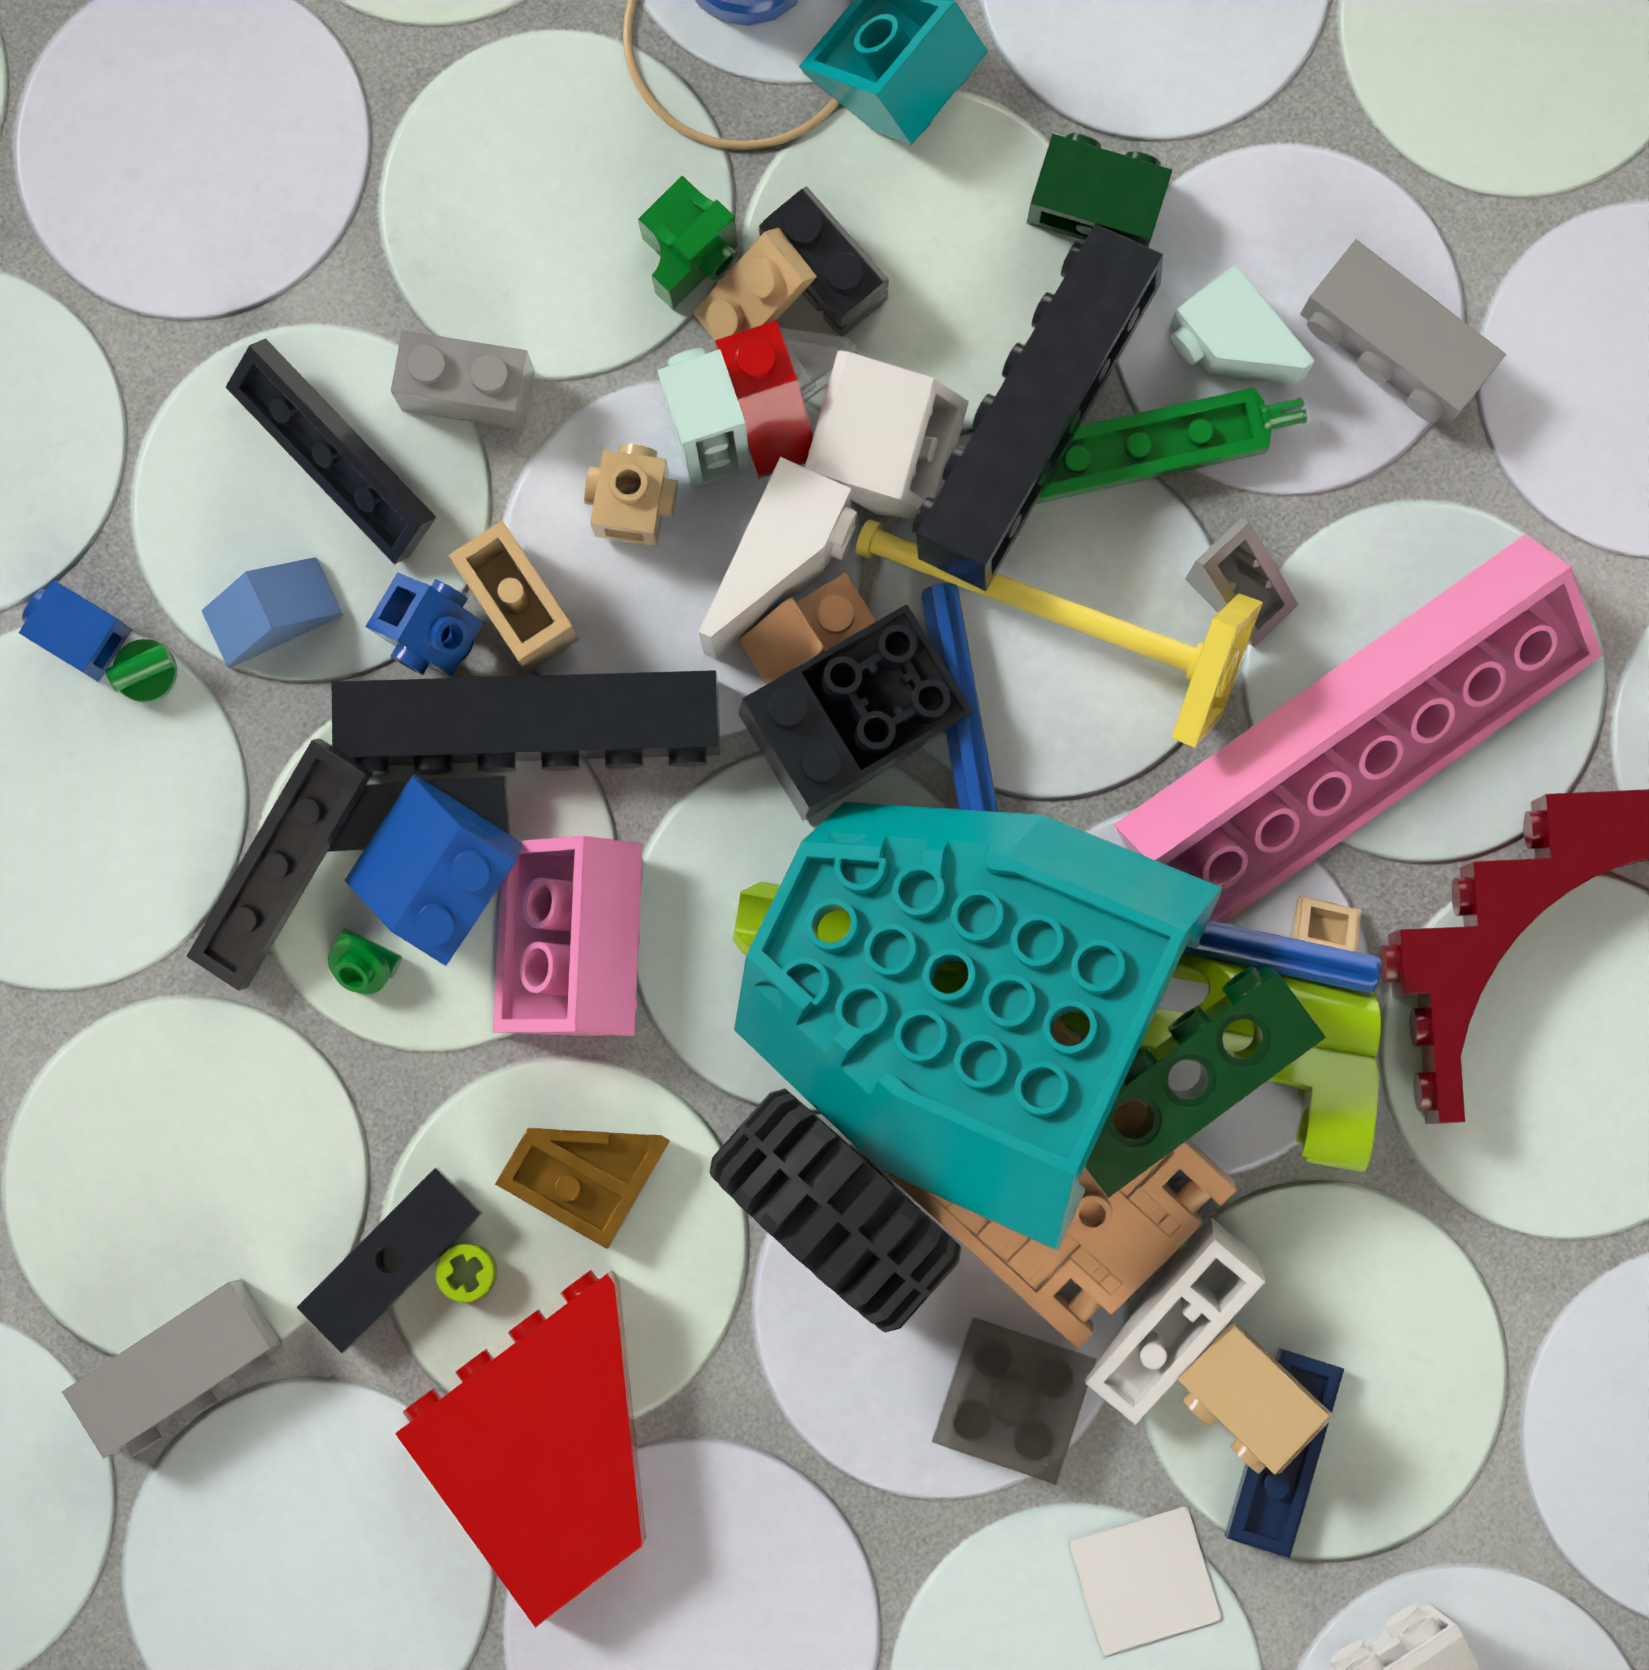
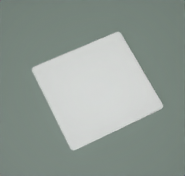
M1180 1507L1082 1537L1069 1543L1092 1624L1103 1655L1106 1656L1211 1624L1221 1619L1219 1607L1187 1507Z

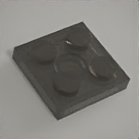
M971 1316L931 1438L932 1443L1056 1485L1088 1385L1085 1384V1379L1094 1368L1097 1359L1090 1355Z

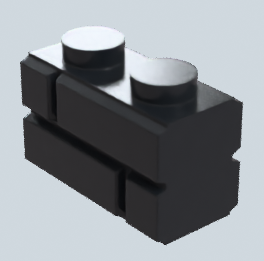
M807 186L794 194L759 225L760 236L765 231L779 228L817 277L802 294L817 312L823 311L824 320L840 338L848 334L888 299L889 279Z

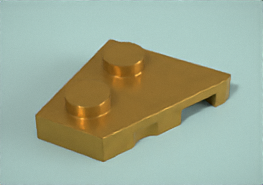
M527 1128L495 1185L602 1247L609 1249L671 1140L662 1135Z

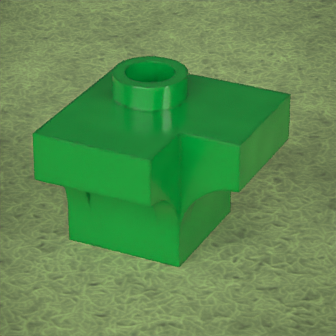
M683 175L638 218L642 239L660 256L659 264L652 274L655 294L672 310L706 277L710 280L720 277L737 256V252L734 250L738 246L735 216L717 199L712 201L704 196Z

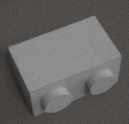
M402 330L390 392L401 411L524 430L535 370L527 350Z

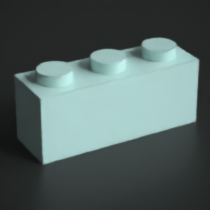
M694 348L671 357L668 360L669 366L657 371L668 420L692 489L750 470L751 464L746 423L721 350L706 354L705 349Z

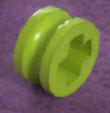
M459 1244L448 1249L440 1257L436 1267V1281L440 1290L449 1299L456 1302H472L484 1297L493 1288L497 1279V1265L493 1256L484 1247L477 1244ZM463 1254L467 1262L476 1257L482 1264L483 1269L476 1275L480 1285L473 1291L469 1290L467 1284L457 1288L451 1281L450 1277L457 1271L454 1260L459 1255Z

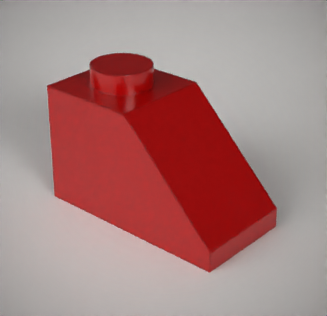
M777 320L715 340L716 350H721L746 423L749 453L758 479L772 475L780 457L798 465L805 464L812 444L813 434L798 380Z

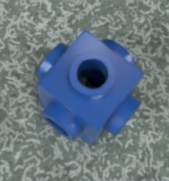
M397 572L365 627L394 645L395 648L390 657L412 671L424 675L429 666L452 676L459 663L471 652L474 638L484 622L463 608L468 598L451 586L437 579L430 586Z

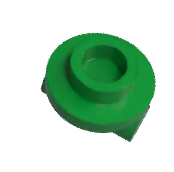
M139 639L125 645L116 655L113 666L106 668L105 673L115 692L120 691L123 695L136 702L150 703L163 698L173 688L177 678V664L165 643L161 644L150 639Z
M346 928L342 930L335 945L328 954V966L337 982L345 989L361 994L379 992L388 979L395 975L402 960L401 955Z

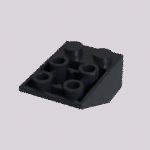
M906 604L742 698L738 714L801 819L804 821L859 789L972 715L973 711Z

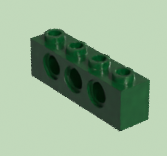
M1268 965L1259 972L1254 966L1241 971L1222 987L1221 990L1226 995L1224 998L1205 1012L1200 1006H1197L1181 1015L1168 1027V1031L1172 1036L1152 1051L1147 1046L1139 1048L1085 1166L1108 1198L1326 1038L1277 971ZM1239 1019L1250 1020L1254 1027V1037L1251 1043L1241 1051L1225 1050L1223 1033L1227 1026ZM1186 1059L1198 1061L1201 1074L1195 1086L1185 1091L1171 1089L1168 1083V1076L1172 1067L1179 1061ZM1132 1099L1145 1102L1147 1105V1116L1142 1125L1133 1130H1122L1115 1126L1114 1115L1122 1103Z

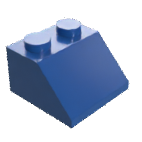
M413 774L344 881L392 933L447 966L516 863L522 842Z

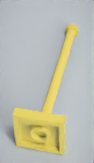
M868 519L864 524L856 544V554L867 559H870L873 554L1186 671V679L1191 682L1171 739L1194 748L1223 717L1263 603L1238 593L1212 618L1204 643L1199 642L1197 647H1193L996 573L987 591H984L919 560L917 543L883 531L882 523Z

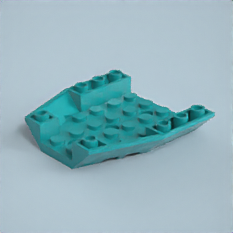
M843 802L801 841L745 959L734 1031L878 1169L1058 1251L1085 1192L1084 1187L1078 1182L1183 951L1186 945L1196 949L1223 890L1222 887L1045 815ZM833 911L848 913L851 925L843 939L833 943H827L819 939L818 926L826 914ZM949 961L963 962L967 965L969 971L968 980L964 987L951 994L937 991L934 985V976L938 968ZM1069 1012L1082 1013L1090 1021V1030L1087 1037L1081 1043L1074 1046L1059 1044L1055 1041L1053 1034L1057 1020Z

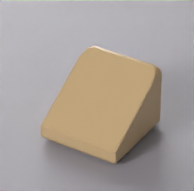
M1299 895L1289 938L1357 952L1362 910Z

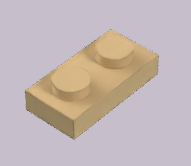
M779 228L768 230L758 238L697 306L693 314L715 341L777 320L817 276Z

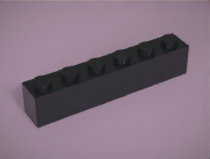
M1097 224L1094 225L1084 244L1075 242L1072 245L1062 265L1061 277L1064 279L1055 294L1046 292L1041 298L1032 318L1031 325L1035 329L1025 345L1018 342L1010 351L1002 371V377L1005 378L996 396L988 393L983 398L973 419L972 428L975 429V432L966 448L960 445L955 447L945 465L942 479L946 482L935 500L930 497L926 498L915 516L912 532L916 533L919 560L987 591L1161 285L1162 253Z
M716 670L331 682L332 746L372 771V776L388 775L389 765L414 764V773L447 774L452 772V763L477 762L478 771L490 773L515 771L516 761H541V769L566 771L579 769V759H605L606 768L632 769L643 767V757H668L669 766L697 767L707 764V756L720 755L719 681Z

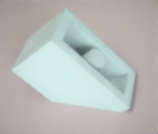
M1234 264L1178 307L1169 326L1174 332L1171 334V340L1180 355L1192 365L1198 362L1209 375L1296 385L1306 377L1315 362L1313 357L1237 264Z

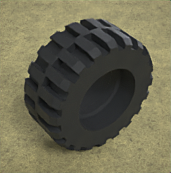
M785 1088L770 1092L712 1157L709 1173L719 1186L820 1281L833 1290L849 1306L858 1311L866 1320L885 1333L901 1329L959 1263L961 1246Z

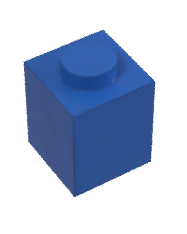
M53 579L46 590L40 589L27 603L22 614V621L25 623L18 633L99 682L105 673V669L109 667L132 629L115 616Z

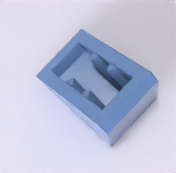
M316 557L246 571L201 610L229 669L343 616Z

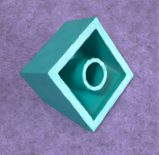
M853 0L799 65V68L809 79L869 128L912 145L920 134L930 126L934 117L956 90L967 81L971 72L988 53V50L955 0Z

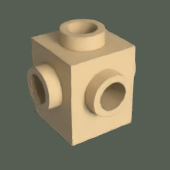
M622 444L619 451L603 449L600 468L590 466L588 470L584 494V503L593 505L590 524L595 537L657 546L662 516L673 518L678 480L669 479L666 459L657 458V451L652 448L636 444ZM630 490H638L630 495L625 494Z

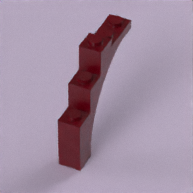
M1649 789L1545 794L1531 801L1532 811L1525 812L1523 831L1526 847L1534 849L1535 859L1473 861L1460 867V878L1453 879V910L1456 916H1463L1464 927L1400 929L1388 934L1389 945H1382L1380 949L1382 981L1384 984L1391 983L1392 998L1418 997V1008H1412L1410 1011L1409 1027L1413 1046L1421 1047L1423 1072L1415 1073L1414 1098L1417 1110L1426 1112V1124L1465 1122L1461 1055L1469 1023L1481 993L1496 966L1518 936L1544 910L1576 887L1612 869L1649 861Z

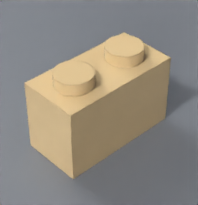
M503 520L448 555L526 674L579 640L572 624Z
M1232 1322L1177 1379L1189 1391L1182 1398L1185 1405L1209 1427L1219 1420L1237 1438L1230 1445L1231 1449L1258 1474L1265 1467L1274 1475L1282 1473L1334 1417L1324 1405L1239 1324Z

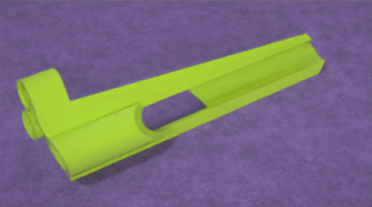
M759 882L740 892L733 941L744 955H747L780 887L778 884ZM833 911L826 914L818 926L819 939L827 943L843 939L851 925L849 914L843 911ZM1183 953L1172 978L1208 984L1209 992L1202 1003L1197 1005L1205 1012L1226 996L1221 990L1222 987L1235 975L1249 967ZM949 961L942 964L934 976L936 990L941 993L951 994L962 989L968 980L969 971L967 965L960 961ZM1280 974L1326 1037L1269 1079V1081L1297 1087V1095H1303L1302 1111L1296 1131V1142L1303 1145L1301 1158L1307 1163L1363 1173L1368 1167L1373 1148L1379 1091V1073L1375 1056L1378 1051L1381 1035V1016L1375 991L1365 993ZM1157 1008L1140 1047L1147 1046L1152 1051L1172 1035L1168 1031V1027L1186 1012ZM1069 1012L1059 1018L1072 1032L1088 1035L1090 1021L1084 1014ZM1239 1019L1227 1026L1223 1033L1225 1050L1241 1051L1251 1043L1254 1037L1252 1022L1247 1019ZM1186 1059V1060H1189V1061H1193V1062L1199 1063V1062L1196 1061V1060Z

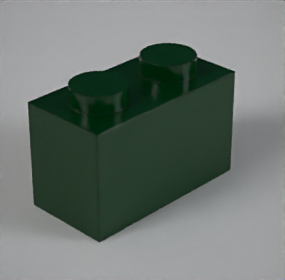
M1052 133L1031 199L1027 224L1086 241L1094 225L1097 224L1149 247L1173 170L1162 167L1161 162L1157 158L1146 153L1130 151L1123 155L1101 148V144L1097 140L1083 134L1070 133L1063 137Z

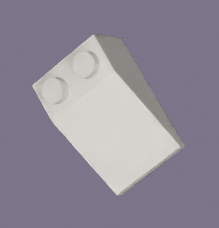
M780 457L699 630L705 655L717 659L782 602L791 596L795 597L824 574L832 556L843 560L857 529L854 522L858 512L851 509V488Z

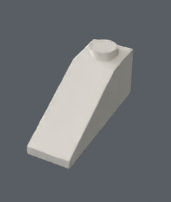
M1210 1217L1162 1272L1086 1377L1085 1384L1136 1425L1265 1283L1260 1257Z

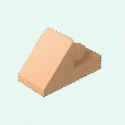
M845 572L798 602H795L792 596L786 599L741 637L739 643L764 683L768 684L876 622V619Z

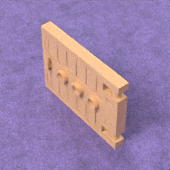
M1057 1020L1053 1031L1056 1042L1064 1046H1074L1082 1042L1062 1021ZM1136 1099L1122 1103L1114 1115L1115 1126L1122 1130L1138 1128L1147 1116L1146 1103ZM1190 1139L1109 1198L1085 1167L1078 1181L1085 1189L1084 1195L1058 1251L884 1172L1077 1349L1093 1334V1322L1089 1319L1101 1307L1112 1315L1202 1225L1201 1215L1197 1211L1210 1198L1221 1206L1237 1190L1235 1181ZM1181 1169L1191 1180L1176 1193L1166 1182ZM1072 1279L1082 1290L1071 1301H1068L1059 1290Z

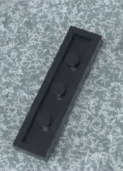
M266 338L249 345L225 388L394 565L410 557L436 519V516Z
M321 738L311 740L186 957L236 990L240 991L248 988L369 782L373 772Z

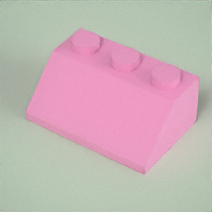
M590 836L520 841L522 846L517 861L500 885L493 1032L570 1036H634L635 1013L637 1009L636 989L638 948L640 944L639 919L643 878V843Z

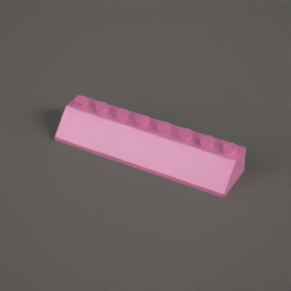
M1527 534L1523 535L1116 822L1114 826L1126 849L1222 887L1223 891L1209 920L1227 923L1603 656L1572 567Z

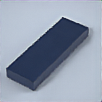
M1279 1348L1275 1360L1332 1413L1344 1368ZM1329 1423L1280 1474L1274 1475L1267 1467L1258 1474L1245 1463L1224 1535L1227 1539L1287 1558L1291 1557Z

